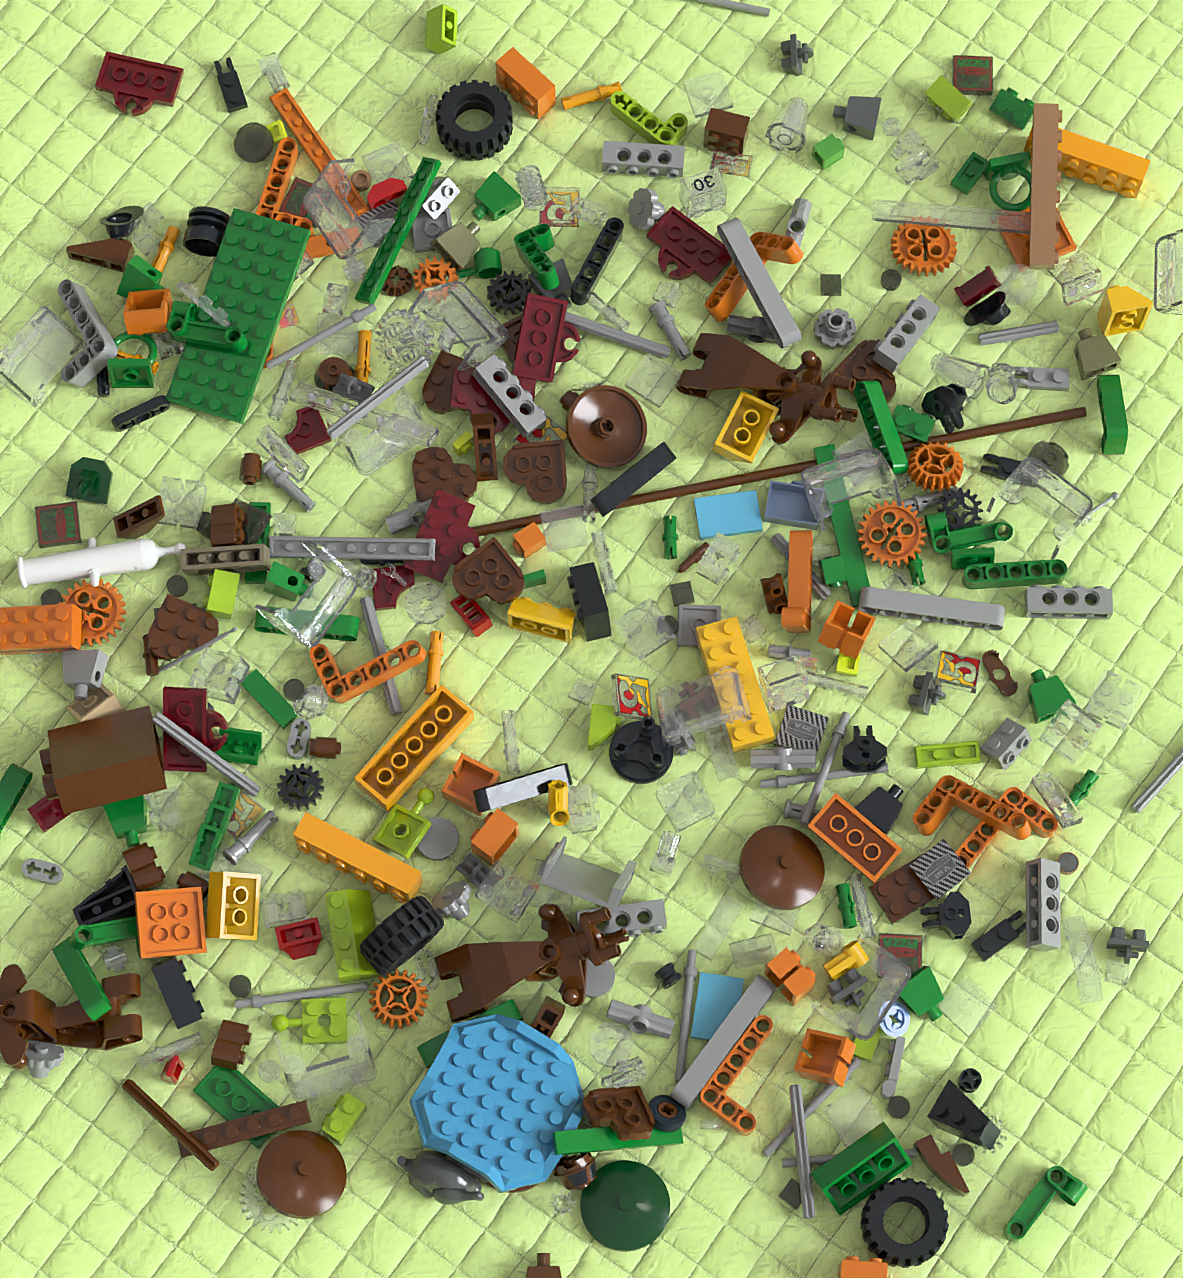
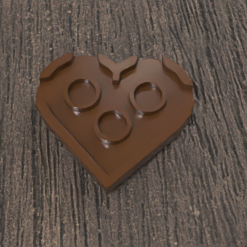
M877 339V341L864 340L851 351L833 372L838 373L839 376L854 378L856 382L866 380L878 381L888 403L896 392L895 376L872 360L876 353L874 348L880 339Z
M441 350L422 390L423 401L427 408L434 413L442 415L454 410L449 409L454 367L474 370L479 365Z
M564 440L520 443L512 446L503 457V469L509 481L517 485L526 486L527 493L534 502L551 504L561 500L567 488Z
M428 447L416 452L412 471L417 501L424 502L432 499L436 489L466 502L474 496L477 491L478 482L475 472L471 469L470 465L453 463L452 457L445 448Z
M495 537L462 559L455 566L452 574V582L456 592L468 601H474L487 596L497 604L503 605L516 600L525 587L524 575L521 569Z
M167 594L149 629L147 637L148 647L151 653L160 660L170 661L171 659H177L188 650L192 651L216 638L219 632L218 620L205 610Z
M640 1086L594 1089L589 1091V1094L583 1098L581 1105L582 1113L589 1119L591 1126H610L617 1133L616 1136L621 1141L649 1139L651 1137L655 1120Z

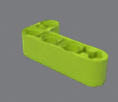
M616 91L611 95L610 110L612 114L649 143L677 145L686 135L688 120L684 114L675 113L664 123L625 92ZM632 114H637V115H639V116H638V117H632V116H630V115H632ZM681 124L682 127H676L674 125ZM647 126H653L654 128H653V129H647L646 127H647ZM662 138H668L669 140H668V141H663V140H661V139H662Z

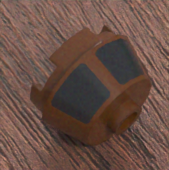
M329 357L323 360L317 367L314 375L315 385L326 396L335 398L339 395L333 393L332 389L338 383L341 373L355 377L354 369L341 358Z
M591 1153L565 1155L560 1158L555 1166L554 1176L567 1190L585 1188L596 1178L595 1157Z

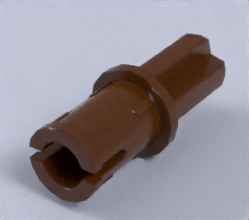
M148 634L142 637L144 643V653L142 656L145 659L147 676L154 677L159 674L158 658L151 653L147 642Z

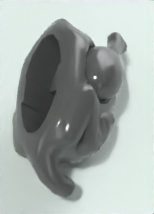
M435 1150L421 1151L414 1159H408L404 1156L397 1158L398 1165L410 1175L409 1184L426 1198L434 1197L437 1202L445 1205H454L469 1200L481 1201L484 1199V1194L481 1193L482 1187L477 1178L484 1182L489 1181L484 1176L445 1153Z

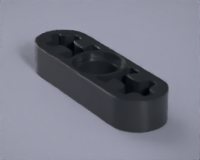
M165 395L157 396L112 418L111 423L116 432L127 430L167 411L170 408V403Z

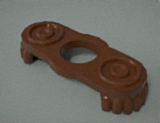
M993 649L986 651L983 654L982 662L989 673L990 680L997 686L1002 695L1011 696L1015 694L1018 689V683L1013 681L1009 669L1000 660L999 652ZM996 669H1002L1005 672V678L998 680L994 677L993 672Z

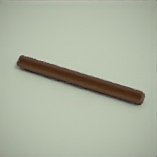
M127 1079L122 1084V1089L205 1167L214 1171L219 1166V1161L133 1080Z

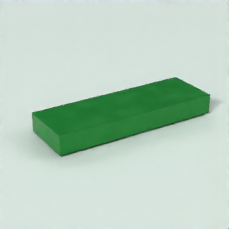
M257 669L240 682L241 686L282 729L299 716L298 712Z

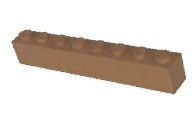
M1034 103L1029 269L1053 270L1054 265L1058 264L1059 251H1055V243H1059V231H1055L1056 223L1060 222V211H1056V203H1060V191H1057V183L1061 182V171L1057 170V163H1061L1062 154L1061 150H1058V143L1062 142V130H1058V123H1062L1063 110H1059V104Z

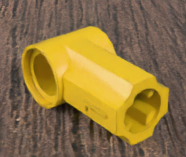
M552 780L548 784V804L546 808L550 821L555 826H563L569 821L567 782L561 780Z
M855 940L844 946L841 953L824 963L823 967L832 981H835L851 969L863 966L869 961V957L858 940Z

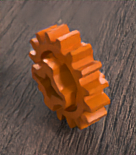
M433 257V261H429L426 258V264L419 263V269H414V275H416L413 276L415 290H419L420 296L426 294V300H429L431 296L434 297L435 301L438 300L439 296L444 300L446 293L452 295V289H456L455 282L458 281L457 275H455L456 269L451 268L450 261L445 264L444 258H441L440 261H437L436 257ZM447 274H448V276H449L448 283L446 282V279H445ZM423 275L425 276L424 283H422V276H423Z

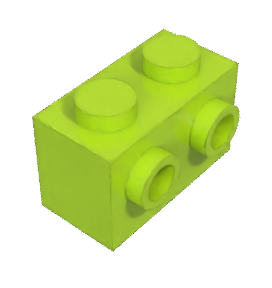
M441 4L427 11L425 48L442 54L456 47L457 10Z
M942 75L925 92L929 97L927 101L934 108L937 106L942 108L943 112L941 114L949 121L953 118L957 122L973 105L969 99Z
M215 569L213 575L209 574L207 587L211 588L210 594L205 595L203 602L206 612L216 617L231 619L240 574Z
M348 1092L345 1096L341 1095L334 1105L336 1109L331 1115L328 1113L321 1123L323 1126L322 1132L341 1146L367 1110L366 1104Z

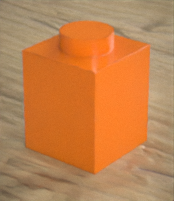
M535 522L513 534L514 543H512V546L524 558L546 546V538Z

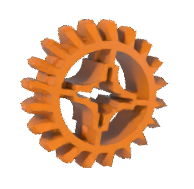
M930 441L927 445L921 443L920 447H915L913 452L909 454L907 473L910 476L911 482H915L916 487L922 486L923 491L927 488L931 492L938 490L941 493L943 488L949 491L951 486L955 487L957 482L960 481L963 473V460L959 452H954V446L948 448L947 443L940 445L939 441L936 444H932Z
M398 969L394 971L395 976H391V973H388L387 979L379 976L381 984L374 982L373 987L377 990H370L369 992L374 997L369 999V1004L374 1005L370 1008L371 1012H377L375 1019L378 1020L383 1017L382 1025H386L390 1021L389 1027L391 1029L394 1028L395 1023H398V1028L402 1029V1023L406 1022L407 1027H411L409 1021L411 1019L417 1023L419 1020L416 1014L424 1016V1012L420 1008L425 1009L428 1007V1004L423 1002L428 999V995L422 994L427 990L426 986L419 987L422 984V980L417 979L414 981L416 977L414 973L408 978L407 970H404L402 975H399ZM404 983L409 986H405L402 989H396L395 987H393L392 984ZM386 989L390 999L386 1002V1006L382 1008L380 1000L382 993ZM415 991L417 999L414 1007L411 1009L407 1000L411 993ZM393 993L396 996L399 995V998L400 995H402L404 1005L402 1003H398V1001L397 1003H394L395 998ZM400 1009L406 1014L391 1015L388 1012Z

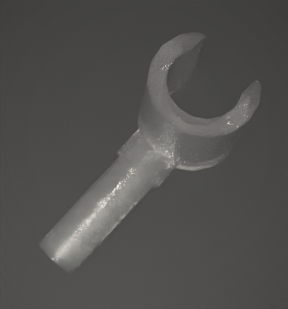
M386 563L390 566L391 570L386 573L384 569H381L382 574L392 576L405 587L408 583L395 572V566L391 563Z

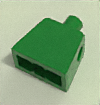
M493 171L475 193L474 198L477 207L471 213L478 221L485 215H488L493 221H497L521 206V195L500 175Z
M135 255L127 263L116 294L127 298L129 292L166 289L159 285L163 275L140 256Z
M274 561L263 591L295 602L298 595L310 600L314 588L303 583L305 579L303 574Z
M1042 669L1030 674L1035 684L1029 686L1027 695L1036 724L1074 709L1076 701L1057 675L1046 678Z
M141 795L103 805L117 839L126 838L127 847L129 848L140 845L138 834L147 832L145 796Z
M923 965L891 988V991L914 1015L921 1016L926 1013L931 1022L942 1016L937 1004L944 999V996L930 966Z

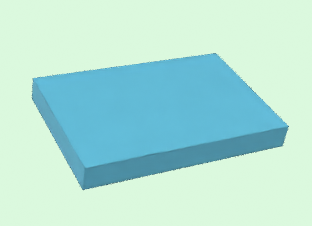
M756 490L694 498L700 540L763 531Z
M700 972L691 1038L707 1041L711 1039L742 997L743 978Z

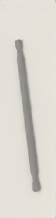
M232 628L230 631L217 636L159 669V673L221 640L230 633L237 631V628Z

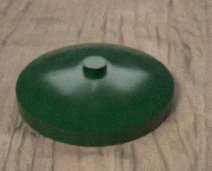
M615 1161L599 1168L596 1171V1178L583 1189L580 1201L581 1217L588 1233L602 1246L620 1252L636 1251L653 1243L665 1229L670 1214V1197L665 1183L650 1167L636 1161Z

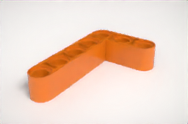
M286 137L279 142L256 214L309 229L311 231L310 237H314L313 225L309 219L280 212L299 155L296 141L291 137ZM288 148L293 149V150H291V151H289V152H286V151H285V150L288 149ZM281 166H287L285 169H279ZM274 184H281L279 187H273ZM270 201H274V202H275V203L272 204V205H268V204H267V203L270 202Z
M756 232L750 237L764 265L767 260L796 264L803 257L802 250L792 237L766 232ZM734 262L705 302L706 309L717 322H722L730 316L748 289Z
M790 530L788 607L782 608L781 615L782 626L788 633H810L812 530Z
M410 640L342 675L332 652L325 645L320 643L313 645L309 655L327 694L335 702L342 704L420 664L426 658V651L419 642ZM418 648V653L414 656H410V652L413 649ZM324 651L325 656L322 659H318L319 653ZM399 658V663L391 666L392 661ZM376 668H380V673L372 676L373 671ZM329 670H334L331 677H326ZM357 678H361V683L354 686V681ZM338 688H342V693L335 696V691Z
M945 775L939 779L913 815V821L919 833L924 836L933 834L954 806L1015 839L1024 840L1031 834V827L1023 813L951 775Z
M1008 788L998 799L1023 813L1028 820L1031 830L1042 838H1049L1058 827L1057 818L1019 788ZM1009 795L1015 796V797L1017 798L1018 802H1017V803H1011V802H1009V800L1007 799V796H1009ZM1032 809L1035 816L1026 815L1024 810ZM981 820L955 853L969 869L1000 830ZM1043 822H1048V823H1050L1051 826H1052V829H1051V830H1046V829H1044V828L1042 827V823H1043ZM981 828H989L991 835H984L981 832ZM975 844L978 847V851H970L967 845Z
M760 1015L754 1019L700 1092L699 1101L701 1105L743 1136L753 1133L756 1119L753 1114L727 1096L726 1093L770 1036L773 1022L766 1015ZM764 1022L768 1025V1030L761 1032L757 1029L756 1025ZM745 1040H752L755 1043V1047L747 1049L743 1042ZM738 1057L742 1060V1065L735 1067L730 1063V1059ZM719 1075H726L729 1078V1082L727 1084H720L717 1081V1077ZM707 1092H712L716 1096V1100L707 1102L703 1096ZM726 1105L731 1106L734 1113L727 1116L722 1113L721 1109ZM748 1119L752 1127L744 1129L740 1126V1121Z

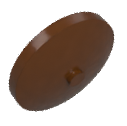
M599 385L589 388L575 398L567 412L565 428L568 441L574 452L583 461L592 466L603 469L623 466L633 460L644 446L647 436L645 414L637 400L621 388L610 385Z
M772 825L758 830L744 844L739 857V871L747 890L759 902L774 909L793 910L806 905L817 895L824 881L825 868L819 849L807 835L789 826Z
M293 1130L280 1134L268 1143L258 1160L256 1179L261 1195L274 1210L295 1219H311L328 1212L338 1202L345 1189L347 1171L341 1153L330 1140L312 1131Z

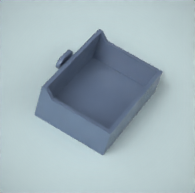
M770 480L764 522L818 531L824 489L804 486V482L800 481L784 483Z

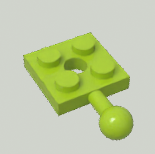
M425 787L419 790L417 794L418 801L411 811L395 804L372 840L386 849L409 859L432 825L429 820L419 815L423 807L434 800V792L430 788ZM407 828L403 835H397L399 829Z
M346 997L302 999V1018H287L283 1014H278L272 1018V1028L277 1032H283L288 1027H302L303 1045L347 1043ZM323 1015L331 1019V1023L326 1027L318 1023V1019Z

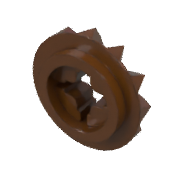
M399 265L392 267L382 290L394 297L405 295L412 287V274H410L407 268L400 267ZM398 275L399 280L402 281H398L395 287L393 280L391 279H394L395 276Z

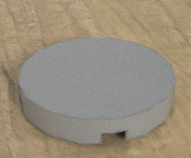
M442 817L428 819L432 825L417 847L425 858L433 861L447 859L458 847V831L455 825Z
M588 959L585 996L590 998L604 996L611 990L614 984V967L609 960L605 961L603 965L596 967Z

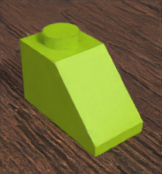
M592 704L588 751H593L616 732V726L621 724V713H617L618 706Z

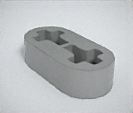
M304 718L296 719L293 722L287 743L288 754L295 760H300L306 755L311 736V725ZM301 724H304L307 730H303L301 737H299V731L296 727L299 728ZM297 741H299L302 751L300 750L297 754H294L291 748H295Z
M30 858L22 864V872L30 880L56 885L62 881L64 876L60 866L54 863ZM35 864V867L41 871H33L30 874L27 868ZM56 869L58 876H54L53 879L45 873V871L53 872Z

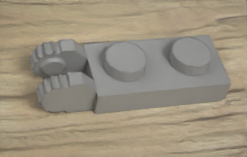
M1021 366L1011 368L1012 375L1027 376V380L1022 378L1011 380L1012 387L1030 390H1069V369L1026 368Z
M897 1036L895 1041L890 1043L888 1054H892L891 1063H886L884 1075L888 1076V1079L883 1082L880 1094L885 1100L891 1099L896 1090L905 1037Z

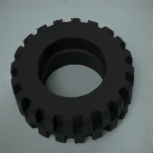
M465 80L460 82L459 86H451L450 92L445 91L442 95V100H439L435 113L437 134L441 144L445 145V149L450 153L454 151V156L458 158L464 156L465 160L469 161L472 158H477V161L483 160L485 156L488 158L493 157L495 151L499 153L503 150V144H508L513 131L512 106L510 101L507 100L506 94L502 91L500 92L499 87L496 85L491 87L489 82L483 81L478 83V80L466 83ZM472 109L483 110L493 118L492 123L480 131L464 130L455 121L463 112Z
M416 896L378 925L362 941L360 952L378 974L386 976L403 965L431 941L443 928L444 920L425 897Z
M896 1178L891 1182L887 1181L881 1184L879 1188L871 1193L861 1213L860 1229H862V1238L868 1244L869 1251L871 1253L874 1252L878 1256L877 1258L882 1259V1262L884 1260L893 1267L896 1265L902 1268L916 1267L930 1260L944 1243L949 1223H947L949 1216L947 1210L944 1209L943 1205L945 1203L942 1198H938L937 1192L933 1188L929 1189L925 1186L926 1183L922 1181L915 1182L914 1178H906V1180ZM898 1202H908L915 1205L925 1218L923 1235L920 1239L910 1244H901L894 1241L887 1235L883 1226L886 1210Z

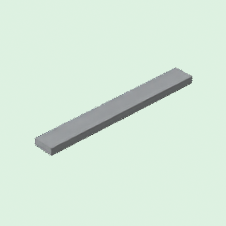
M269 536L270 558L435 561L436 540L423 538Z

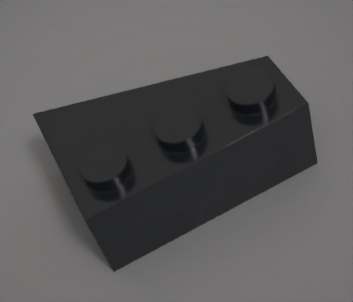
M594 562L569 567L570 576L567 577L569 589L574 591L572 593L574 606H578V609H576L579 622L582 621L587 642L612 636L609 610Z
M126 865L121 868V872L115 877L109 878L105 885L96 893L90 894L73 909L79 926L136 916L134 893L138 892Z
M171 956L151 965L152 972L177 1029L201 1020V1013L205 1011L200 1000L195 1001L192 993L196 991L191 979L187 981L184 972H187L182 959L178 961L177 956Z
M950 1079L927 1116L938 1129L987 1150L992 1149L1001 1133L1000 1129Z

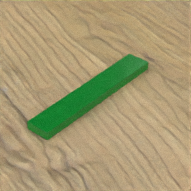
M611 1127L556 1131L552 1133L555 1156L681 1145L684 1143L681 1128L674 1132H663L653 1127L649 1139L628 1141L619 1140L616 1136L617 1133Z

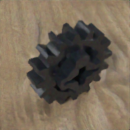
M503 271V276L497 273L496 280L490 279L491 286H487V300H491L490 306L496 305V312L502 309L504 315L508 311H511L512 315H514L516 309L522 312V305L524 306L526 294L531 292L528 279L522 280V274L520 273L518 276H515L514 271L510 275Z
M959 487L956 493L953 489H950L951 495L944 493L943 495L946 499L944 501L939 500L942 508H937V511H946L945 514L955 517L956 524L951 522L946 515L950 529L976 524L975 520L982 519L978 516V513L983 512V509L978 508L982 502L981 500L975 501L978 496L976 493L970 496V489H967L965 493L961 487ZM956 497V501L951 506H947L949 501ZM964 497L970 499L973 506H967ZM959 505H962L964 509L969 511L962 512L959 516L953 510L958 509ZM968 515H973L968 522L964 523V519Z
M301 763L300 768H297L294 764L292 765V771L287 768L285 769L286 776H279L282 783H277V787L282 790L278 792V795L283 797V804L289 802V809L297 806V810L301 811L302 806H305L306 810H309V804L317 805L316 798L322 800V795L319 792L325 791L324 786L321 785L324 781L323 778H318L320 775L318 770L313 772L311 765L308 769H305L304 763ZM298 780L303 785L304 794L298 788ZM314 790L313 794L308 798L310 792ZM294 796H295V797H297V798H299V799H301V800H296V799H293V798H291V797H294Z

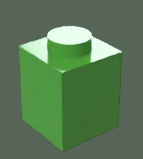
M831 134L813 146L812 157L825 170L843 158L845 146L839 138Z

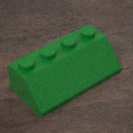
M883 1121L813 1171L811 1175L841 1216L869 1196L881 1184L890 1181L913 1163Z

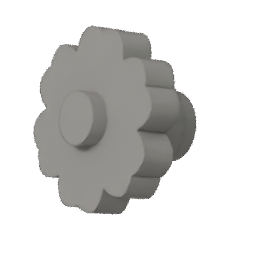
M639 188L634 192L633 199L629 201V222L634 228L648 230L653 226L654 221L660 220L664 215V205L657 201L658 195L652 189Z
M836 308L833 312L826 309L818 315V322L814 324L815 338L821 339L822 346L829 349H835L836 346L845 348L852 342V336L856 332L855 320L848 318L849 313L840 308Z
M464 880L460 882L454 881L445 886L443 891L435 895L431 901L433 903L432 907L440 916L443 914L445 916L450 915L456 920H461L470 912L467 899L471 896L470 892L472 889Z
M34 1040L28 1041L29 1044L25 1055L28 1060L27 1067H29L30 1075L34 1078H46L51 1069L60 1066V1062L64 1060L63 1047Z

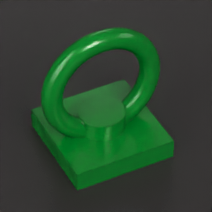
M1029 151L992 158L988 161L984 172L985 181H990L989 193L993 202L1003 210L1019 212L1030 206L1031 173L1027 170L1031 159ZM1020 175L1029 184L1028 197L1023 202L1017 204L1004 201L997 191L999 180H1010Z
M127 332L116 336L113 341L117 348L126 340L138 339L147 344L149 355L147 359H117V357L108 359L107 366L112 388H154L151 366L157 357L155 341L146 333L143 335H128Z

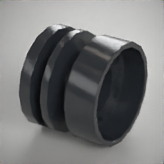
M198 206L192 208L189 211L188 228L185 230L183 246L194 254L216 257L230 216L212 207Z

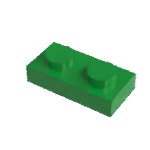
M972 152L952 179L950 185L968 195L985 172L988 160Z
M994 547L952 549L951 569H966V567L973 564L994 563Z

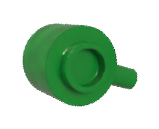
M491 247L482 248L474 254L475 267L458 271L460 279L473 275L481 279L496 278L497 273L499 275L503 273L500 251Z

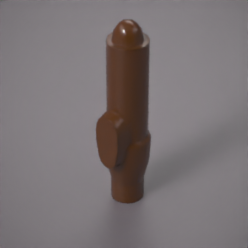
M704 542L701 546L697 547L679 565L678 572H685L694 563L697 564L705 556L704 553L710 545Z

